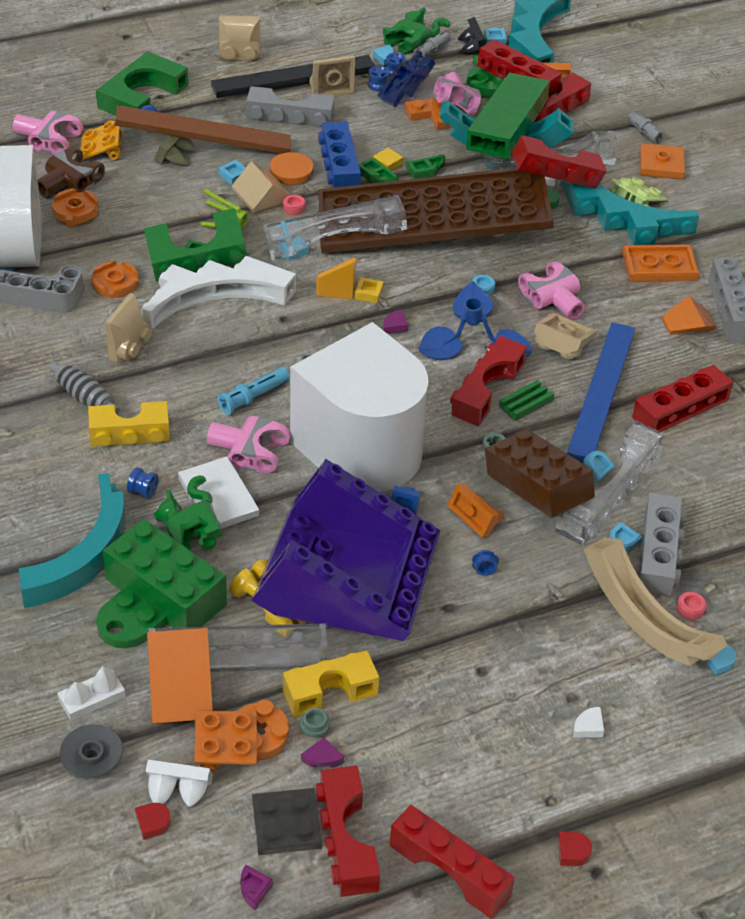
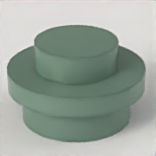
M311 708L302 715L300 728L309 737H320L328 732L330 719L322 709Z

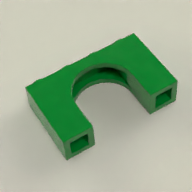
M147 51L96 90L97 108L116 116L117 105L141 109L145 105H151L149 96L133 90L142 86L158 87L177 95L189 85L188 67Z
M236 209L212 213L216 235L207 244L196 248H183L175 245L170 239L167 223L144 228L156 282L159 281L160 275L172 264L197 273L199 268L203 267L209 260L227 266L240 263L245 256H248Z

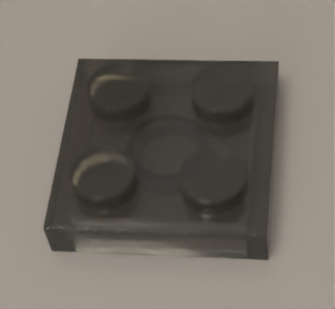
M314 788L252 794L258 856L322 849Z

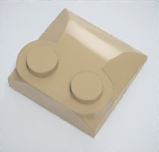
M219 15V54L222 58L226 60L252 61L260 57V16Z
M355 56L313 61V72L309 81L312 87V94L335 96L353 94Z
M130 293L105 322L108 359L116 363L125 360L130 361L137 356L143 344L147 343L151 338L152 330L148 322L142 321L135 294Z
M553 313L537 322L534 333L536 334L535 341L540 348L555 350L566 359H574V357L581 355L583 347L596 336L598 330Z

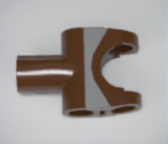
M77 147L67 148L47 160L45 170L48 174L37 179L39 194L46 198L65 186L77 189V192H84V190L91 188L102 179L105 173V166L99 161L81 163L83 152ZM76 153V157H75V159L73 160V159H72L73 154Z

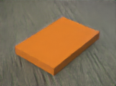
M631 245L622 247V256L629 282L699 280L700 274L691 245Z
M208 628L147 632L152 723L195 720L196 711H213Z

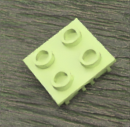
M625 177L611 179V182L615 185L610 188V191L629 201L650 207L648 205L649 201L668 200L661 195L662 192L660 190L645 186V182L637 177H632V179Z

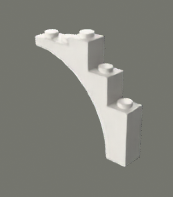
M245 256L240 263H237L234 269L209 260L203 267L199 268L197 273L172 264L160 275V289L156 291L149 302L143 305L141 315L143 316V321L148 322L150 329L153 330L161 321L175 312L209 300L252 298L285 306L296 293V273Z

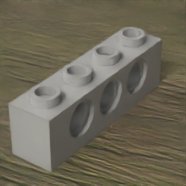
M737 258L713 259L708 281L728 343H745V282Z
M649 492L645 510L639 578L650 593L671 596L673 585L678 586L681 570L676 569V565L681 563L682 549H679L678 545H682L684 529L679 528V526L684 524L686 509L681 508L682 497Z

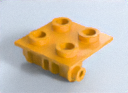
M108 121L103 126L89 129L82 134V161L102 152H106L112 160L120 157L122 130L121 127L115 126V121Z

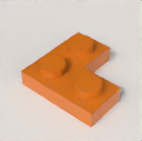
M435 97L405 102L404 109L410 121L431 118L437 130L451 128L450 125L445 124L440 118L441 104L437 102Z

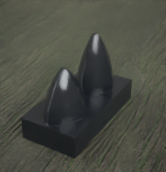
M475 16L467 20L470 27L465 29L458 38L459 41H468L460 49L459 53H474L480 51V48L487 44Z

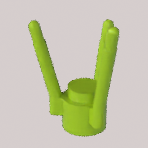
M207 189L203 190L205 194L227 207L207 200L206 204L221 211L235 208L241 229L245 227L248 220L247 211L241 210V207L228 202ZM201 222V226L215 228V223Z

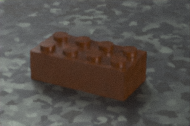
M528 429L521 430L515 435L499 440L485 448L487 475L550 518L595 498L593 470Z

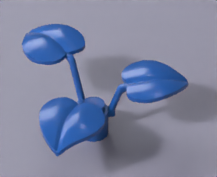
M474 281L461 290L453 303L454 314L461 318L458 331L454 334L450 328L434 327L425 333L418 347L420 353L431 359L448 360L454 358L463 348L462 342L457 338L461 336L465 323L476 326L483 322L488 337L493 341V344L501 335L527 346L526 357L532 353V349L528 341L513 330L503 329L497 333L496 337L493 336L487 322V316L493 309V302L489 295L482 291Z

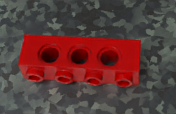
M495 39L482 46L479 51L477 66L503 80L508 73L550 81L548 97L558 92L562 76L561 72Z
M713 364L687 377H682L667 386H662L647 395L640 396L635 400L632 418L650 436H653L728 401L733 381Z

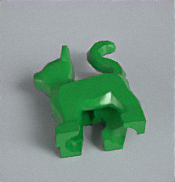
M421 8L419 11H410L405 14V19L398 21L392 28H383L384 44H390L393 47L400 42L398 44V51L406 55L423 45L428 38H433L439 34L440 26L450 27L451 24L446 18H438L432 23V29H428L424 24L426 8Z
M201 475L193 477L187 486V494L193 499L202 500L201 502L194 503L182 510L169 489L166 490L167 499L154 512L155 519L165 524L167 534L191 552L190 539L201 535V538L198 540L199 545L204 551L215 548L216 536H223L220 522L214 513L211 494L197 489L206 482V478Z

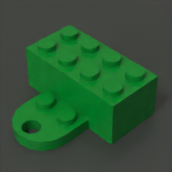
M142 519L103 550L106 580L121 591L106 602L98 611L96 623L101 639L113 647L125 649L136 647L148 640L147 632L159 631L166 624L175 630L199 629L227 605L226 575L145 519ZM112 628L122 629V631L117 634H111L108 632Z

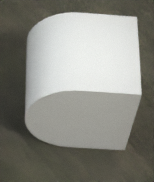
M33 145L0 146V268L38 267L41 259L42 213Z
M373 322L290 367V443L318 468L326 458L332 463L338 464L343 470L356 478L362 479L367 485L379 492L389 491L395 486L400 487L415 476L422 461L428 392V375L424 365L416 356Z

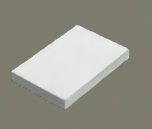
M227 456L178 472V479L186 493L188 483L193 477L201 475L206 478V482L197 489L211 494L214 513L220 522L221 529L259 516V508ZM189 496L193 504L202 501Z

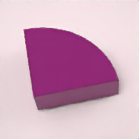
M402 309L391 312L383 323V331L387 334L406 332L408 329Z
M323 737L301 754V761L312 767L317 765L333 768L344 763V755Z
M245 865L241 873V893L251 908L257 909L272 888L273 879Z

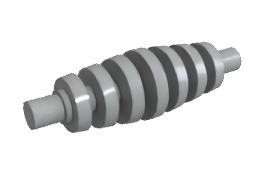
M56 361L51 363L49 368L55 373V380L78 402L86 406L115 405L114 398L92 376L69 364L60 365ZM115 405V412L118 415L120 408Z

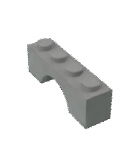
M251 86L246 100V119L322 127V123L332 122L335 95L313 93L306 99L290 101L276 96L271 88Z

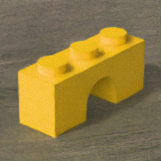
M167 401L141 403L140 413L132 418L118 416L115 412V405L88 406L91 447L170 441Z
M368 651L353 652L343 657L322 660L313 665L301 668L296 667L283 672V692L293 718L302 716L311 708L322 709V691L327 688L343 690L347 694L350 703L377 696L379 675Z

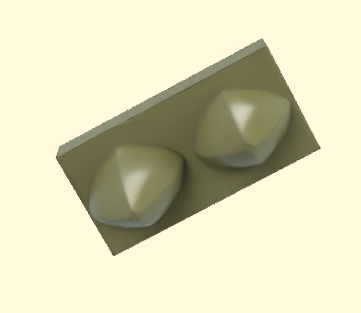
M170 135L160 145L154 160L160 165L165 160L175 164L188 165L185 156L180 150L195 151L194 144L190 138Z

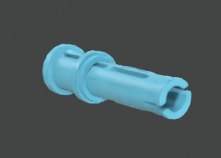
M280 367L274 372L247 385L239 384L235 387V390L219 394L217 397L218 404L226 415H230L234 412V409L242 405H250L255 397L288 382V379H290L289 373L284 367Z

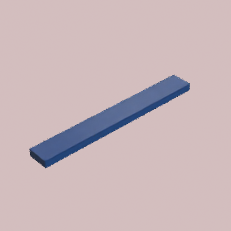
M611 322L567 451L568 455L581 463L584 462V458L597 449L634 336L635 327Z

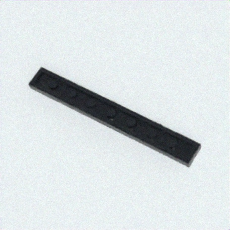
M369 55L355 57V75L368 74L369 69L375 66ZM313 64L211 80V87L216 98L249 93L251 86L276 89L310 83Z

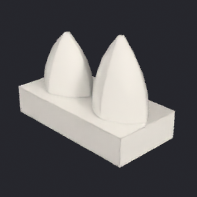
M103 666L96 673L95 677L81 683L74 682L69 688L57 693L58 700L70 721L126 697L125 689L114 671Z
M149 759L147 762L146 773L149 776L148 789L152 803L164 804L171 796L176 782H179L181 797L186 805L191 807L201 799L207 786L211 787L213 773L210 768Z

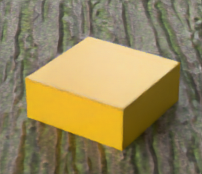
M386 148L373 156L375 160L391 171L403 165V156L390 148Z
M361 277L355 290V299L378 304L383 291L384 281Z

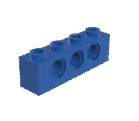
M348 121L322 123V132H318V142L321 145V155L324 158V168L327 171L328 184H332V188L360 185L361 172Z

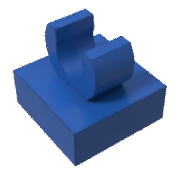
M395 486L392 490L391 500L402 507L408 508L417 515L421 492L404 486V488Z

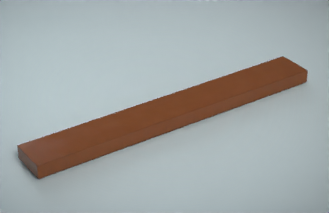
M117 105L115 126L279 154L290 152L291 135Z

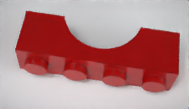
M574 72L561 78L557 95L548 97V101L533 123L546 118L558 108L566 114L588 102L591 96L592 83Z
M521 136L512 152L519 171L591 188H597L607 172L600 154L580 150L576 157H567L551 150L542 140Z
M501 335L494 344L491 343L483 359L480 358L476 362L473 372L465 376L460 389L453 392L450 399L452 416L479 427L491 409L492 393L485 386L497 379H514L525 364L527 346Z
M358 765L321 770L320 783H315L317 802H323L324 810H320L322 829H328L329 837H325L327 857L333 856L334 865L330 866L332 884L339 886L340 897L379 892L380 871L375 847L355 840L344 826L351 815L362 809L363 789Z
M412 804L391 825L390 847L414 864L418 861H427L443 869L458 884L465 900L490 919H493L511 898L515 879L513 875Z

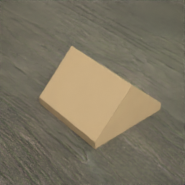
M252 161L232 185V190L252 213L283 204L284 198L291 195L271 172Z

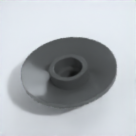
M96 724L81 726L73 730L65 737L60 747V759L64 768L69 773L81 778H97L111 772L120 762L123 753L122 742L116 732L106 726Z

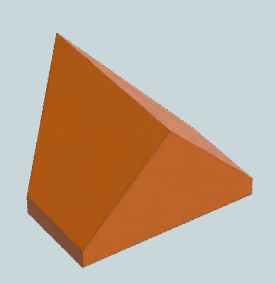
M690 295L662 316V321L669 335L715 330L716 327L708 310Z

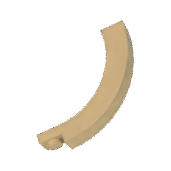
M604 537L584 549L594 576L613 607L625 622L657 651L679 663L691 666L700 659L710 660L715 658L719 651L727 647L723 635L696 630L682 623L655 600L634 570L621 539Z

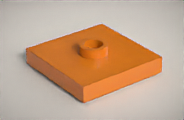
M641 143L640 175L684 179V147Z

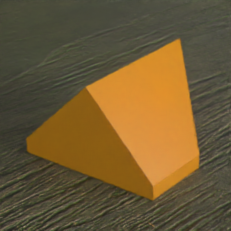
M353 257L318 274L316 278V294L322 297L353 299L357 259Z

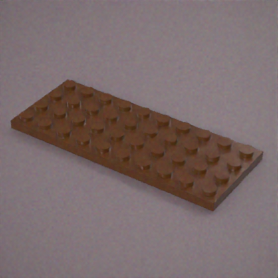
M517 168L318 189L321 253L554 228L545 176L519 171Z

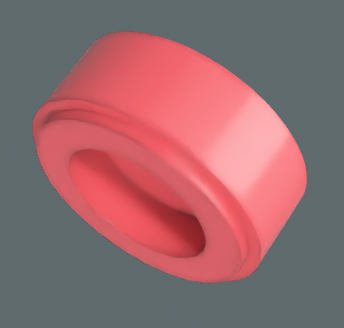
M289 195L284 198L283 210L285 213L299 215L305 211L306 201L303 197Z
M685 592L678 599L677 611L686 619L697 620L704 615L707 603L700 594Z

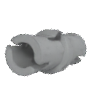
M441 31L435 37L428 38L423 45L414 49L416 59H424L430 54L437 53L440 47L450 42L449 34Z
M637 110L629 114L628 122L634 125L641 135H646L655 144L662 142L665 134L654 125L651 119H646Z

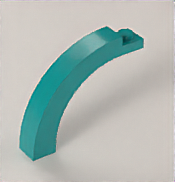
M446 100L441 104L440 118L445 124L451 126L450 135L466 145L467 130L475 119ZM558 108L546 118L532 123L524 136L542 140L550 148L573 134L574 120Z
M109 473L98 474L101 510L94 527L84 540L58 558L38 565L19 568L24 608L45 604L69 595L90 582L105 568L103 550L124 534L126 520L123 491L117 492L116 483H110Z

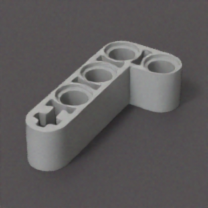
M76 265L63 267L57 278L0 270L1 303L67 313L76 308L84 291L82 270Z

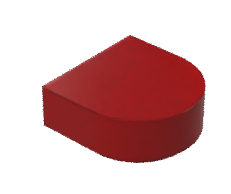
M149 803L135 807V815L143 840L161 835L170 827V812L165 805Z
M559 832L560 865L580 866L585 864L589 860L592 851V844L589 838L578 832Z

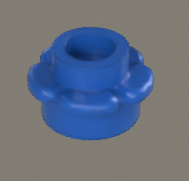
M482 550L473 556L472 567L479 575L488 576L497 570L499 558L492 551Z

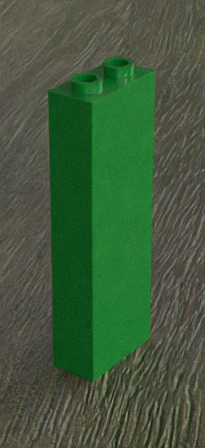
M508 73L467 130L466 150L509 159L521 136L525 135L548 101L550 81Z

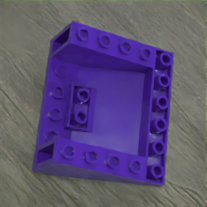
M325 458L294 499L251 601L275 616L404 641L411 631L440 530L432 523L412 513L408 508L402 507L391 500L386 494L375 490L362 479L356 478L343 470L338 464L332 463Z

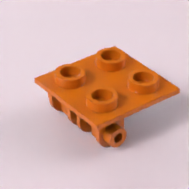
M196 711L194 764H200V767L210 768L213 774L218 769L219 764L257 765V712Z

